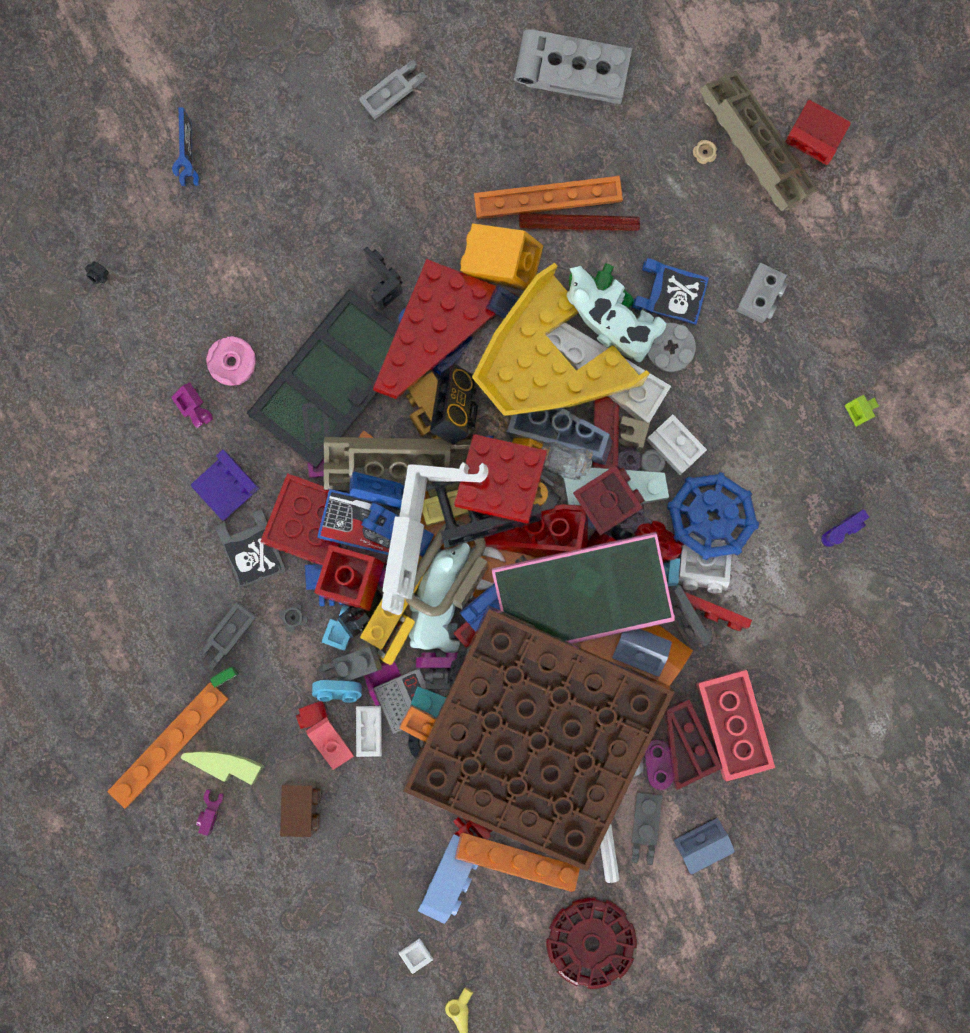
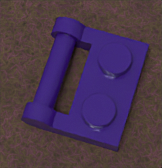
M864 509L853 513L825 532L821 537L822 544L830 547L834 544L842 543L846 533L850 535L858 532L866 526L864 521L870 517Z

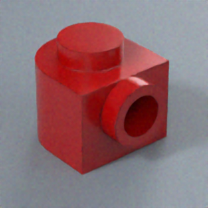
M323 701L299 708L300 714L296 715L300 729L312 727L326 717L329 719Z

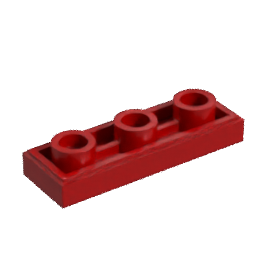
M684 592L694 610L698 609L705 612V618L714 622L722 619L728 622L727 627L741 632L742 628L747 629L750 627L751 619Z

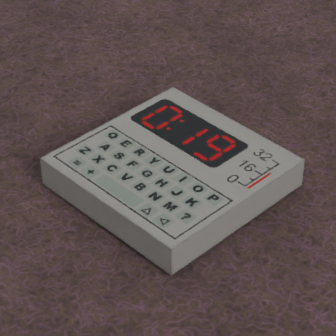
M420 668L374 688L393 734L401 731L399 725L411 705L417 686L426 689V682Z

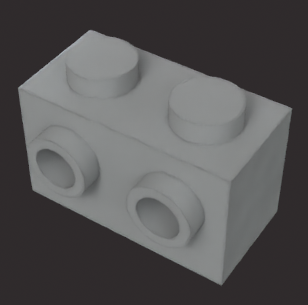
M759 263L736 311L760 323H763L766 318L771 319L777 308L773 303L777 296L782 297L788 285L784 282L787 275L763 263Z

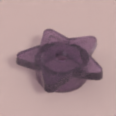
M643 508L624 520L620 527L631 528L635 533L639 525L651 524L652 520L645 516ZM634 517L638 519L637 522L633 521Z

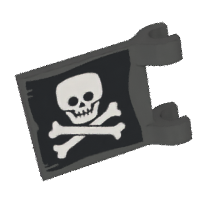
M263 508L252 512L257 526L231 535L226 522L215 526L239 588L286 571L279 550L260 542L268 523Z

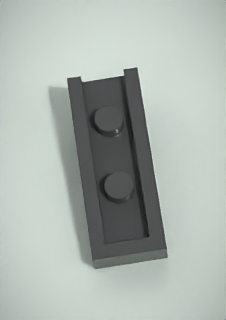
M680 585L668 586L673 614L675 615L674 623L688 647L699 643L702 646H706L711 641V629L704 628Z

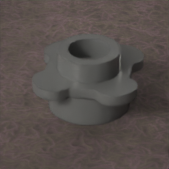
M293 603L290 608L282 609L279 612V618L283 619V622L286 624L285 629L289 632H293L296 627L306 625L308 622V617L303 615L302 607L299 603ZM292 615L296 616L294 620L291 619Z

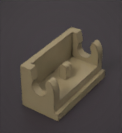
M623 416L619 423V429L624 431L625 434L620 435L622 439H619L618 443L634 448L635 452H640L644 446L650 423Z

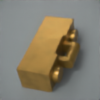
M433 372L420 378L418 382L407 389L409 393L406 394L413 408L418 406L419 408L410 414L409 417L421 437L430 433L431 425L427 427L420 415L425 413L431 422L438 383ZM469 434L465 440L471 438V435ZM437 435L431 437L432 439H442Z

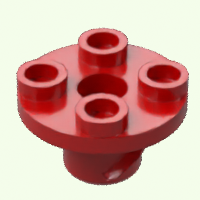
M653 521L652 524L645 523L638 526L635 537L654 532L657 533L663 562L679 557L684 544L680 541L676 542L673 538L675 535L668 531L663 523ZM648 545L642 546L638 553V558L649 567H652Z

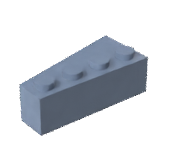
M563 408L512 415L507 430L511 440L513 438H531L548 446L551 451L602 465L606 464L612 446L610 434L583 419H579Z

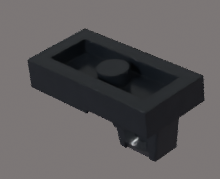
M376 588L369 611L350 606L337 617L350 638L356 637L365 629L381 602L383 596L378 588Z

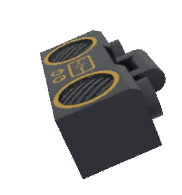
M455 363L439 374L430 432L452 445L468 437L471 427L476 425L478 404L472 401L477 392L475 381L472 378L473 374Z

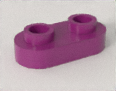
M421 653V657L416 658V668L451 669V663L453 660H456L458 653H446V657H436V653Z
M654 739L651 740L644 754L647 777L652 787L664 790L673 782L670 750L665 742ZM655 748L662 750V754L659 757L653 755ZM658 773L665 774L664 781H657L656 776Z

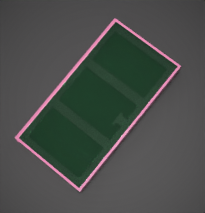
M656 532L492 568L501 611L532 624L536 629L570 644L675 621Z

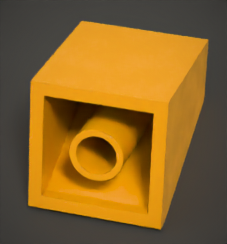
M472 223L471 230L467 234V246L465 254L461 258L460 271L479 280L525 291L537 274L544 245L523 230Z

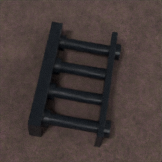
M433 481L431 485L427 486L430 498L438 496L446 523L445 531H441L445 549L528 525L527 523L496 516L484 519L480 517L479 512L468 510L471 521L469 524L459 526L456 524L447 493L458 490L460 481ZM534 504L529 524L542 521L539 504Z

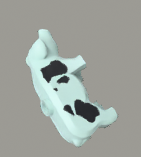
M581 266L570 268L572 283L570 291L567 292L568 301L575 306L587 326L599 335L597 337L598 341L606 347L614 345L624 357L641 362L649 352L654 339L664 332L666 322L660 317H655L654 319L652 315L643 309L639 317L636 318L632 311L621 304L624 300L625 293L623 291L625 287L616 279L610 287L602 291L597 289L594 279Z

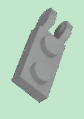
M414 60L401 69H396L360 97L361 104L374 120L413 91V88H416L427 78L424 72L417 74L410 81L404 78L417 67V63Z

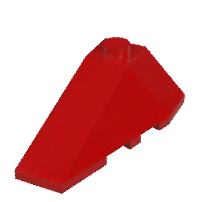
M557 505L553 509L541 511L542 521L484 537L486 547L539 558L587 548L588 516L580 505Z

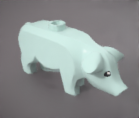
M467 543L445 550H438L430 567L423 575L418 587L417 599L432 607H436L442 602L467 562L471 550ZM454 603L444 614L435 617L425 615L410 606L412 611L410 618L415 621L409 633L411 647L424 650L439 648L445 653L458 652L460 641L458 639H451L456 638L453 632L457 630V623H450L454 615Z

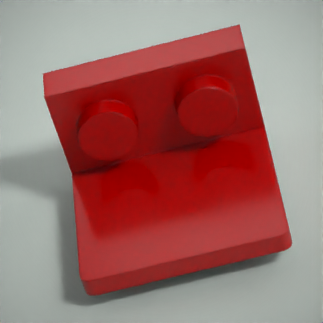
M808 100L785 143L828 165L851 123L817 103Z

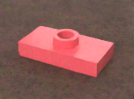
M327 717L306 730L308 737L333 770L354 757L350 748Z

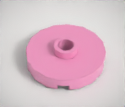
M234 336L214 342L206 358L211 376L219 383L228 386L240 385L247 381L254 373L256 366V356L251 346L243 339ZM230 358H235V365L229 366L228 360Z

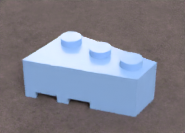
M455 834L447 846L418 909V912L444 924L451 914L454 916L457 914L461 905L458 897L461 891L466 893L472 879L468 877L471 869L476 870L478 865L455 859L460 838Z

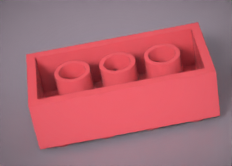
M740 670L695 683L715 754L722 766L720 771L723 780L730 781L775 768L747 670Z

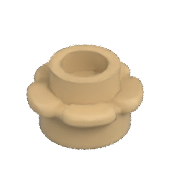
M701 140L694 147L693 155L701 164L713 162L717 156L716 145L711 141Z

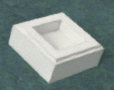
M420 938L399 951V955L412 974L434 959Z

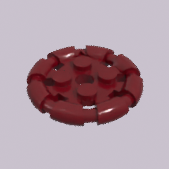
M586 897L572 901V905L566 909L563 907L558 911L549 926V929H551L550 936L546 939L549 960L557 967V973L572 985L587 986V989H599L612 985V981L618 977L621 979L627 973L635 959L633 952L634 948H637V936L633 923H629L625 917L627 914L624 910L611 901L596 900V897ZM594 910L603 912L602 919L593 917ZM579 913L582 919L574 924L570 917ZM617 922L621 929L614 933L611 926ZM561 932L568 933L567 942L559 940ZM588 937H596L599 940V946L595 950H588L585 947V940ZM617 945L624 946L623 954L615 953ZM569 953L573 961L566 964L562 957ZM610 963L613 969L605 973L602 968ZM582 967L591 969L589 976L581 975Z

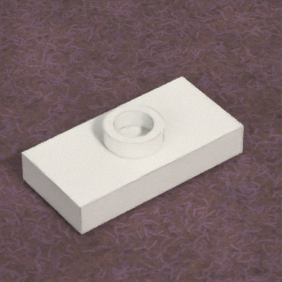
M356 706V757L382 756V706Z

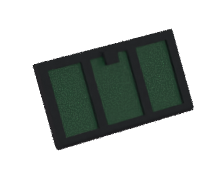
M348 289L249 409L247 415L317 469L324 460V437H343L378 394V392L373 391V387L398 326Z

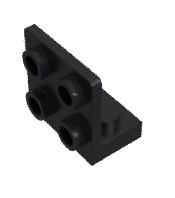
M366 247L363 251L367 261L386 280V282H379L372 291L374 293L371 295L376 307L383 311L403 293L401 277L392 267L390 269L386 268L384 258L376 249L371 251Z

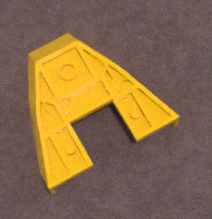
M555 263L533 278L493 334L472 376L474 381L504 416L572 407L641 387L650 374L646 370L639 375L614 345L577 371L546 336L579 313L575 306L568 301V291L554 276L558 267Z

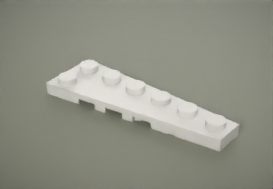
M567 323L562 324L546 335L575 370H578L608 349ZM627 360L639 375L645 371ZM649 374L643 386L608 397L636 420L649 423L671 386L654 375Z

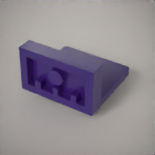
M222 450L216 455L218 460L191 483V487L217 516L224 521L260 488L225 450Z

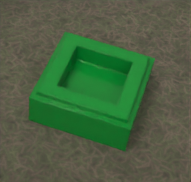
M229 667L212 677L210 681L214 688L219 687L239 675L235 667Z

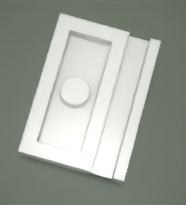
M671 415L646 439L679 475L707 451L674 415Z

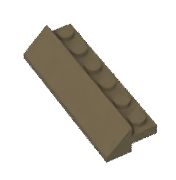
M737 70L724 74L719 80L705 84L699 90L704 102L711 107L717 116L719 124L726 129L732 143L738 147L747 165L758 176L759 183L766 188L772 197L773 203L781 211H788L818 191Z
M324 437V490H349L352 472L405 485L408 465L459 469L462 462L466 463L472 440L462 439L455 445H452L444 439ZM427 479L426 491H428L427 486L431 485L433 481Z

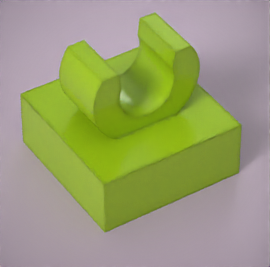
M864 395L844 405L856 427L874 418L875 414L872 410L879 407L875 398L867 401Z

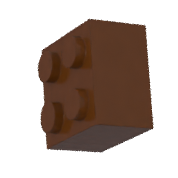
M287 781L282 785L280 837H312L320 829L321 815L316 813V805L321 803V788H317V782Z

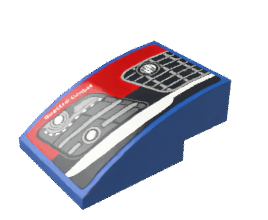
M329 489L317 538L389 555L391 540L365 528L361 524L364 518H368L372 502L400 516L401 510L399 507L361 499L348 493ZM379 516L376 524L382 526L385 518Z

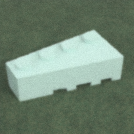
M562 466L561 472L567 505H580L573 492L609 469ZM626 470L631 478L628 484L632 490L637 488L645 500L641 504L667 500L669 498L665 473Z

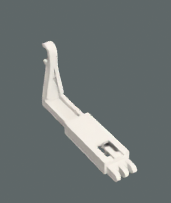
M462 462L459 469L408 465L400 516H395L382 590L384 592L382 608L384 610L400 615L403 611L404 599H412L424 525L420 521L427 479L429 481L482 482L488 475L487 465L482 463L477 474H468L470 468L464 462Z

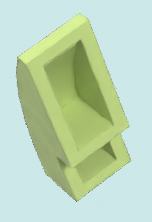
M219 751L186 752L181 756V759L224 782L232 774L252 785L264 765L251 759Z

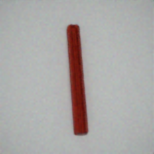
M522 213L519 216V226L521 228L638 231L640 229V217Z

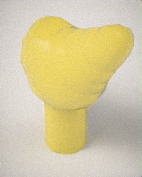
M466 987L459 999H452L445 1006L446 1014L455 1022L460 1033H468L469 1009L467 1003L473 991Z

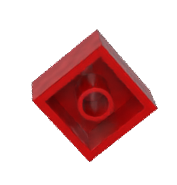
M329 545L314 593L329 600L369 611L384 563L372 556Z

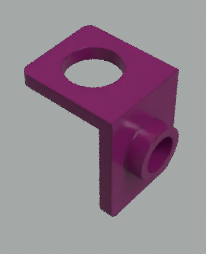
M395 660L391 665L382 663V670L364 675L369 693L376 706L380 704L374 687L401 676Z

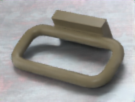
M456 521V524L459 526L465 525L463 522ZM446 524L439 530L417 565L414 589L443 544L441 531H445ZM485 539L474 540L476 543L474 551L438 606L432 607L417 599L414 595V589L412 599H405L406 602L416 610L431 617L444 614L452 603L463 610L488 570V561L481 558L486 548Z

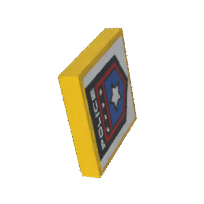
M402 615L382 650L379 649L377 654L383 662L389 665L393 664L415 624V621L410 617Z

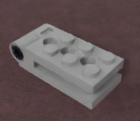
M524 30L514 80L527 87L621 104L632 48L538 30ZM553 60H556V61H558L560 64L554 66V65H551L549 62H550V61H553ZM581 65L584 69L576 70L573 66ZM603 69L608 73L601 75L597 71Z

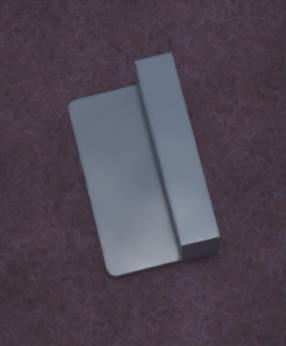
M642 629L623 632L612 658L659 677L668 659L672 642Z
M718 818L673 840L690 874H694L735 852L729 836Z

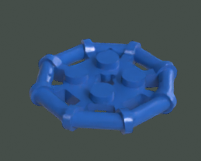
M722 472L695 478L687 477L674 499L668 502L667 505L675 533L673 538L676 542L680 541L701 555L704 560H708L711 557L741 554L742 548L748 539L759 528V522L756 519L751 498L753 494L750 490H745L724 476ZM715 485L714 491L707 490L703 493H701L698 488L701 486ZM722 486L738 497L732 500L721 492ZM691 493L695 499L689 507L683 505L682 503ZM743 504L746 519L739 518L737 506ZM707 512H716L719 520L709 521ZM681 514H685L689 519V527L683 528ZM736 526L743 528L742 532L735 540L731 536V533L736 528ZM691 533L695 534L696 536L705 541L704 545H702L689 535ZM725 540L727 545L711 547V542Z

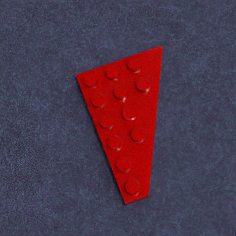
M426 259L379 372L373 391L397 399L406 389L418 382V379L443 361L450 352L456 350L462 342L481 329L487 321L493 319L497 314L487 309L486 306L496 286Z

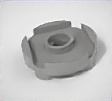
M666 323L664 332L652 342L647 357L653 366L655 365L663 372H679L694 357L696 351L695 339L686 326L677 323ZM669 341H672L678 347L674 350V354L664 350Z

